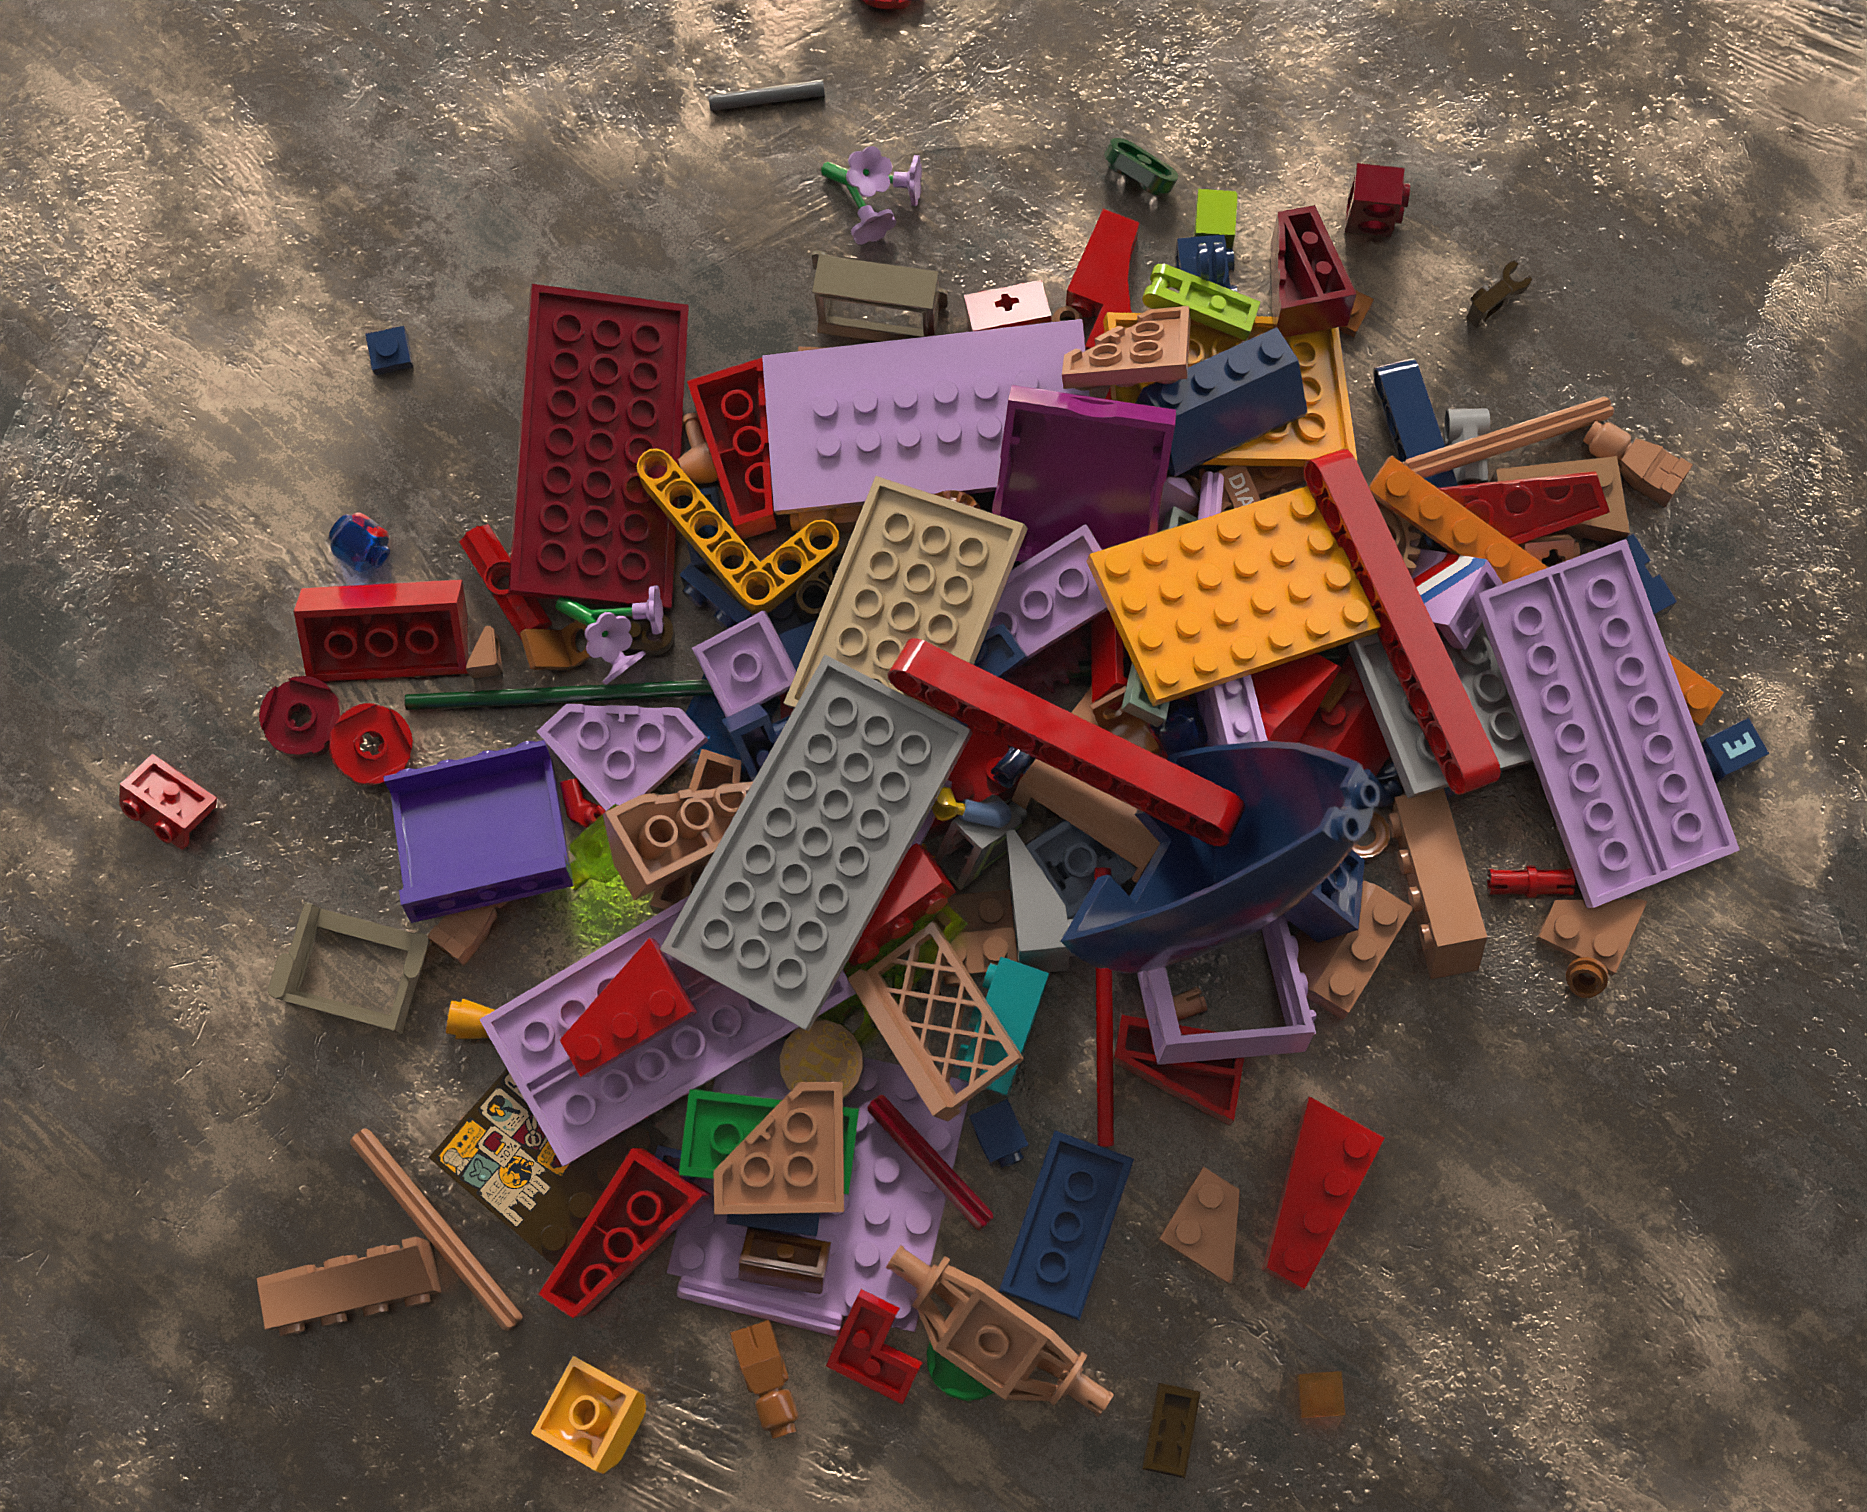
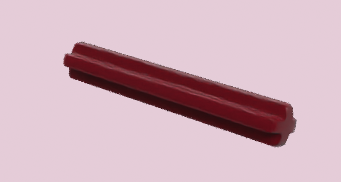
M881 1094L874 1098L867 1106L869 1114L976 1230H982L994 1217L991 1210L885 1095Z

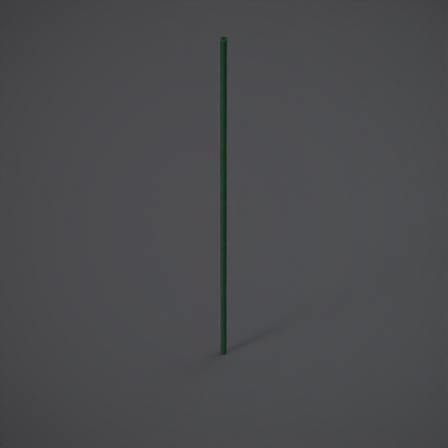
M1338 648L1316 653L1336 665L1340 663ZM1092 661L1023 664L1003 680L1092 677ZM706 679L405 694L404 701L406 710L710 696L715 694Z

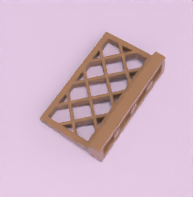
M933 921L867 971L859 969L847 978L934 1117L949 1122L961 1113L959 1107L1024 1060L943 932ZM933 937L939 946L936 965L917 962L920 946ZM909 955V959H908V960H902V959H904L906 956ZM946 959L952 967L945 966ZM895 965L907 966L902 990L889 988L882 977L885 972ZM916 968L934 971L930 994L911 991ZM943 972L957 974L961 980L957 998L939 996ZM967 993L970 994L973 1001L966 1000ZM894 995L901 996L900 1002L897 1001ZM910 997L928 1000L924 1024L911 1022L906 1015ZM937 1001L956 1004L951 1028L933 1025ZM965 1006L979 1008L982 1013L979 1033L960 1030ZM989 1026L991 1027L995 1035L988 1034ZM915 1028L922 1029L921 1037ZM931 1031L950 1034L945 1058L932 1056L928 1050ZM959 1036L978 1038L973 1063L954 1060ZM987 1040L1000 1042L1009 1055L995 1066L982 1064ZM937 1063L944 1064L943 1071L940 1069ZM953 1065L972 1068L969 1085L956 1094L950 1085ZM981 1070L987 1071L982 1076H980Z

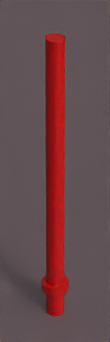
M1095 867V881L1097 877L1111 876V867ZM1096 968L1097 1145L1105 1147L1114 1146L1113 975L1111 969Z

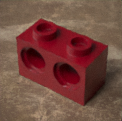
M1356 164L1347 196L1345 233L1391 237L1395 223L1402 224L1404 208H1407L1409 202L1410 183H1404L1405 168Z

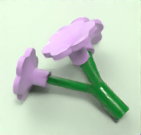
M869 146L862 152L856 151L849 156V170L831 162H825L821 168L822 176L846 185L859 208L857 214L861 222L851 230V234L858 245L865 244L868 241L875 242L885 236L886 231L892 229L897 222L890 209H885L878 213L874 212L870 205L865 204L861 196L871 197L876 192L886 191L890 184H893L895 188H907L911 198V205L917 206L921 194L922 166L919 155H914L908 172H894V175H889L892 171L890 159L882 157L878 148Z
M659 586L649 588V598L646 603H633L632 607L590 610L569 598L562 597L556 602V610L587 626L585 630V637L588 640L586 646L587 653L593 658L602 657L605 661L611 663V671L603 680L605 685L646 655L643 650L631 656L623 654L622 651L627 650L632 644V637L628 633L631 623L624 616H633L634 620L648 619L651 623L653 634H659L663 631V606L660 599Z

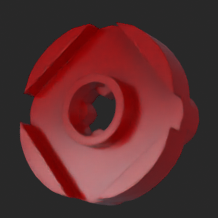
M362 703L345 711L337 720L329 736V753L336 769L354 784L380 785L385 783L384 776L397 774V772L405 768L412 750V733L406 720L395 710L374 703ZM364 734H369L372 739L377 737L381 739L382 744L377 747L378 754L372 755L369 751L363 752L360 745L364 742L362 737Z

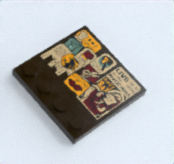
M506 1068L428 1158L550 1264L556 1267L632 1148H643L654 1155L657 1146H662L668 1137L647 1119H644L570 1164L562 1166Z

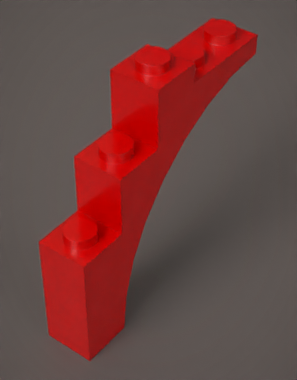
M1104 208L1066 292L1067 306L1076 309L1077 312L1081 313L1082 317H1097L1085 345L1086 350L1094 347L1095 338L1105 333L1103 320L1107 312L1132 313L1128 272L1130 260L1138 239L1140 223ZM1111 387L1105 399L1112 400Z

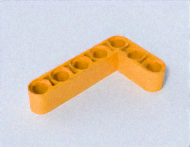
M649 449L638 459L637 471L643 488L742 606L752 614H757L761 611L771 612L795 593L802 582L840 549L839 532L836 526L830 521L821 519L809 523L760 562L668 453L661 449ZM660 465L667 469L664 476L657 479L646 475L647 471L653 466ZM680 495H686L693 499L692 503L684 509L672 506L673 500ZM705 525H712L718 529L717 534L710 539H703L697 536L698 530ZM821 535L827 536L832 540V544L823 550L815 549L811 545V541ZM730 555L740 556L744 560L743 564L737 569L730 570L722 565L724 559ZM788 560L797 561L801 565L800 570L792 575L782 573L779 568L783 562ZM756 585H762L769 589V594L761 600H754L748 596V591Z

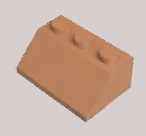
M1363 880L1359 930L1317 943L1300 929L1295 937L1298 943L1297 963L1299 971L1305 973L1307 978L1308 993L1306 998L1343 1020L1357 1001L1413 907L1378 885Z

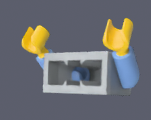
M943 787L932 807L935 817L938 820L944 821L956 815L959 816L952 820L936 856L932 857L942 872L960 890H963L1006 854V830H1015L1018 834L1023 824L1022 822L1027 819L1026 809L1013 801H1009L1006 804L998 795L993 794L981 802L964 799L962 803L956 802L952 789ZM922 843L921 846L927 850V846Z

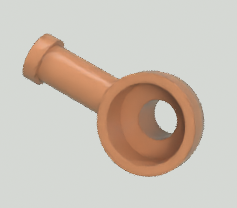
M688 413L682 417V428L686 431L691 449L678 459L680 467L693 483L717 481L718 476L697 413Z

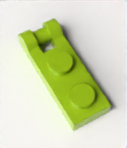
M1157 264L1154 266L1150 276L1152 284L1146 287L1142 297V301L1147 307L1159 309L1189 306L1190 319L1242 340H1247L1261 301L1167 264ZM1172 287L1174 289L1179 290V292H1174L1172 290H1169L1168 288Z

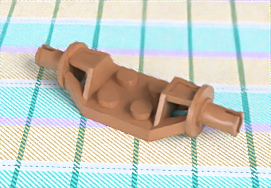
M902 1245L899 1246L885 1268L917 1288L915 1293L918 1294V1297L911 1306L918 1310L930 1342L936 1352L1005 1400L1048 1401L1054 1406L1061 1396L1065 1397L1068 1394L1095 1413L1097 1417L1102 1414V1410H1105L1114 1394L1082 1373L1083 1368L1081 1366L1087 1357L1086 1354L1081 1352L1077 1355L1052 1329L989 1285L948 1265L950 1259L946 1256L939 1266L934 1264L931 1268L904 1249ZM933 1292H936L953 1308L947 1319L943 1317L929 1297ZM1035 1367H1038L1059 1378L1057 1385L1028 1377Z

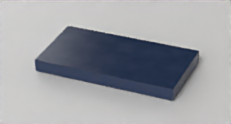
M1054 1130L999 1293L1079 1321L1134 1158Z

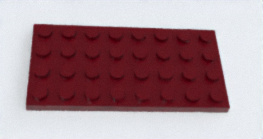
M531 284L508 594L557 600L562 597L569 598L575 602L632 607L633 603H646L649 598V588L659 586L663 611L669 612L671 609L676 526L643 488L637 471V462L645 451L661 449L668 453L680 467L678 459L680 458L689 305ZM660 465L653 466L647 471L646 475L657 479L664 476L667 469ZM678 497L672 502V506L677 508Z

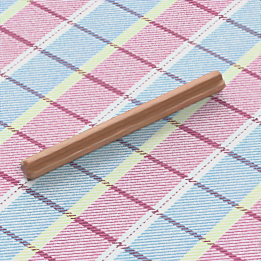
M1601 397L1409 458L1403 464L1423 478L1430 477L1592 425L1595 421L1607 420L1614 414V408L1611 406L1609 398Z
M366 1128L355 1134L350 1140V1144L502 1330L509 1331L514 1328L522 1319V1314L375 1135Z

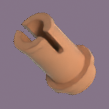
M1198 986L1172 996L1178 1021L1207 1011L1204 996L1199 997L1202 992Z

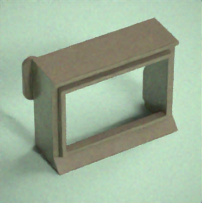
M823 251L812 252L813 268L816 270L812 293L815 294L818 314L817 333L879 342L936 336L940 308L945 309L948 307V291L939 288L938 271L828 256ZM831 300L919 312L923 315V329L828 316Z
M304 902L289 954L283 953L277 958L268 993L271 997L286 1003L403 1034V1028L417 981L431 941L423 933L403 931L321 909L311 903ZM319 928L408 951L402 978L390 1015L300 991Z

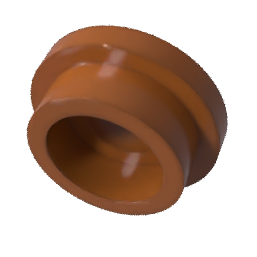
M1581 957L1569 964L1566 971V982L1575 995L1582 998H1592L1603 992L1607 987L1609 974L1606 967L1600 961L1590 957ZM1581 973H1588L1594 977L1587 978Z

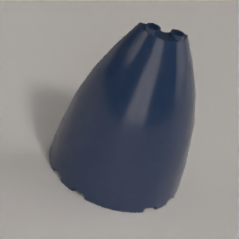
M1257 741L1214 745L1172 753L1168 756V761L1233 792L1243 800L1245 811L1229 843L1221 847L1210 845L1137 809L1134 815L1160 844L1134 890L1128 896L1110 875L1097 877L1060 942L1074 955L1096 968H1108L1120 971L1121 974H1134L1199 957L1256 933L1302 902L1344 860L1370 825L1373 807L1377 806L1380 800L1377 785L1368 779L1364 769L1358 762L1334 752L1301 743Z

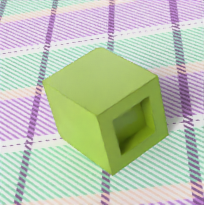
M1198 189L1194 237L1225 235L1226 249H1233L1238 196L1236 191Z

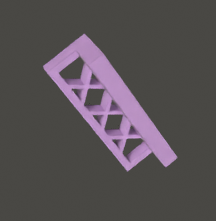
M1251 675L1195 693L1208 747L1267 741Z

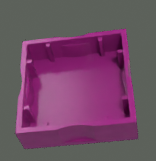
M1012 385L1007 404L1000 453L1001 462L992 514L1023 523L1028 528L1015 561L1025 562L1085 524L1091 530L1102 550L1157 533L1163 486L1166 482L1175 429L1176 410Z

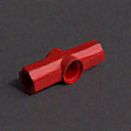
M490 525L476 526L466 532L465 536L459 541V544L521 641L520 632L525 629H547L550 627L552 622L536 597L508 594V589L499 590L496 588L497 582L502 577L509 576L510 557Z

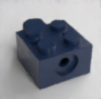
M1351 849L1339 866L1302 902L1283 914V916L1317 943L1359 930L1365 860Z

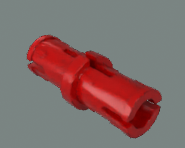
M1526 865L1524 870L1488 869L1487 876L1490 877V879H1487V892L1489 896L1525 894L1527 899H1535L1537 894H1574V887H1571V885H1575V876L1572 868L1537 870L1535 865Z

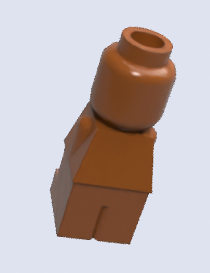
M766 1320L731 1332L730 1335L747 1389L750 1393L759 1395V1398L755 1401V1408L762 1429L770 1431L772 1439L796 1432L794 1422L798 1420L799 1416L791 1391L783 1388L789 1380V1376L772 1321Z

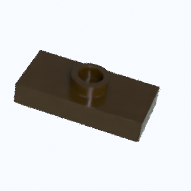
M1163 1383L1157 1384L1142 1470L1180 1478L1186 1477L1201 1391Z

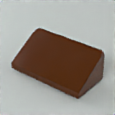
M747 1228L739 1260L738 1278L746 1282L821 1294L825 1282L831 1242Z

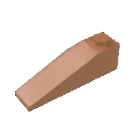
M754 781L719 785L715 789L699 791L685 789L679 790L674 794L655 796V793L639 795L606 811L603 814L613 864L634 901L708 862Z

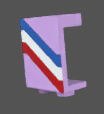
M1419 549L1421 552L1418 561H1413L1416 568L1411 576L1434 626L1440 629L1451 647L1465 650L1482 622L1473 595L1502 585V581L1487 559Z

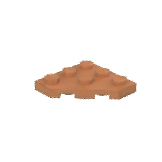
M1189 306L1149 309L1137 315L1138 323L1126 330L1122 326H1117L1096 337L1095 346L1082 353V350L1076 348L1064 354L1061 374L1063 389L1075 388L1080 391H1087L1097 386L1117 385L1119 387H1131L1137 383L1156 381L1161 384H1170L1180 379H1187L1191 323Z
M799 1082L714 1170V1214L844 1212L842 1082Z

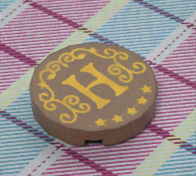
M827 1020L814 1021L809 1032L801 1027L794 1030L784 1042L779 1057L780 1074L790 1091L799 1082H842L844 1099L858 1086L864 1070L863 1052L857 1038L844 1026Z

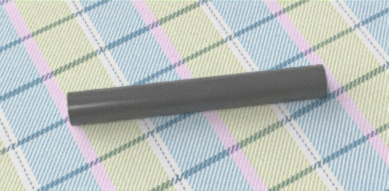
M823 80L708 95L710 111L824 96L825 91Z

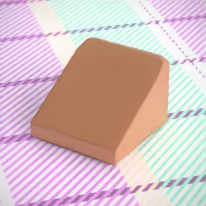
M491 626L484 627L467 662L466 670L471 678L498 676L503 672L500 638Z

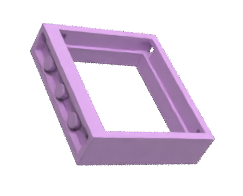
M1282 915L1262 928L1286 1027L1181 1036L1166 968L1162 967L1137 973L1158 1065L1306 1051L1313 1035L1316 1034L1313 1023L1316 1013L1314 1010H1310L1306 998L1308 982L1305 973L1299 971L1297 963L1298 943L1295 936H1290L1287 924L1288 919Z

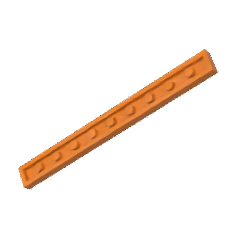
M1393 456L1386 460L1369 485L1375 499L1451 553L1487 559L1502 581V584L1548 568ZM1668 653L1694 726H1702L1724 692Z

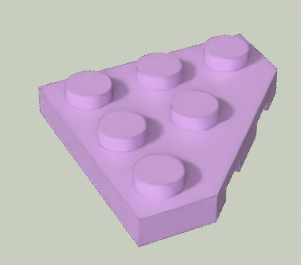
M566 704L537 730V733L606 811L639 795L650 794L709 740L682 709L673 707L643 708L639 706Z

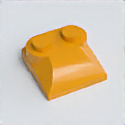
M573 1356L531 1434L589 1468L604 1474L620 1462L645 1415L646 1395Z

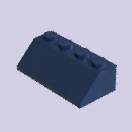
M1277 327L1188 367L1187 379H1180L1170 384L1155 382L1144 387L1135 404L1176 410L1175 429L1168 470L1173 477L1305 416L1308 412L1299 360Z

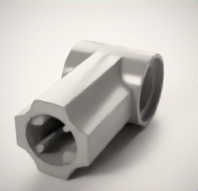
M1488 408L1447 409L1445 412L1444 436L1446 445H1453L1490 433V414ZM1487 458L1453 469L1458 486L1488 483Z

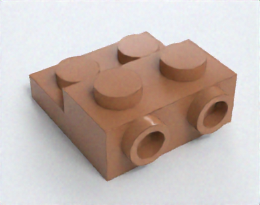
M1010 889L952 895L948 898L947 904L942 909L929 914L930 923L933 921L939 926L972 978L985 977L989 964L998 965L1000 956L1018 962ZM932 937L934 965H936L939 946ZM946 959L945 966L952 967ZM943 972L942 981H944L945 987L960 986L961 980L957 974Z

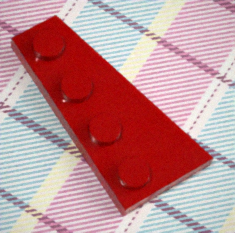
M1596 471L1438 488L1517 545L1610 513Z

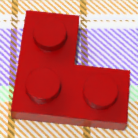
M861 1289L826 1367L903 1405L922 1362L884 1343L900 1308Z

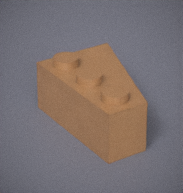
M1617 456L1496 469L1490 482L1596 471L1610 513L1562 530H1565L1573 539L1582 540L1587 538L1606 542L1607 545L1614 544L1630 534Z

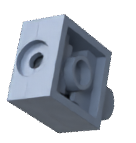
M1065 819L1024 844L1065 904L1067 918L1078 912L1095 883V867H1111V876L1118 885L1133 877L1136 872L1132 863Z

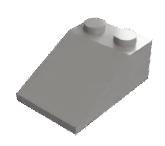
M1006 830V860L1018 963L1044 972L1069 970V957L1076 955L1070 952L1060 941L1073 919H1067L1065 904L1016 831Z

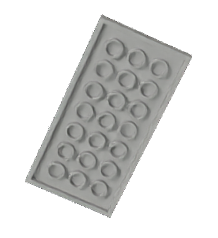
M824 655L660 950L809 1032L973 734L971 729Z

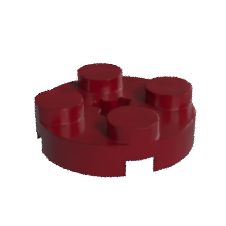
M295 676L289 678L288 682L281 684L279 687L274 686L264 697L259 711L261 729L271 745L280 753L293 758L319 757L328 752L330 732L343 714L342 703L324 682L309 676ZM303 707L308 708V714L311 716L310 721L304 723L302 727H297V722L291 719L293 713H300Z

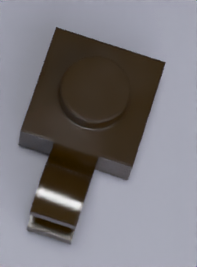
M1512 261L1504 267L1498 283L1492 287L1489 284L1484 285L1471 297L1472 305L1466 318L1476 328L1505 307L1512 297L1522 294L1528 289L1532 281L1530 275L1520 282L1514 281L1510 276L1518 267L1517 261Z

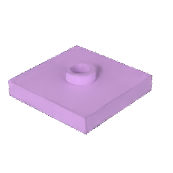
M761 611L692 648L726 718L756 703H759L761 706L788 692L796 674V670L766 611Z

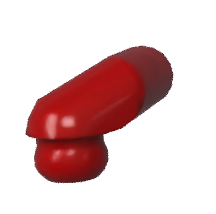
M574 778L559 782L567 817L588 830L600 829L605 824L603 814L606 810L602 806L583 797L579 779Z

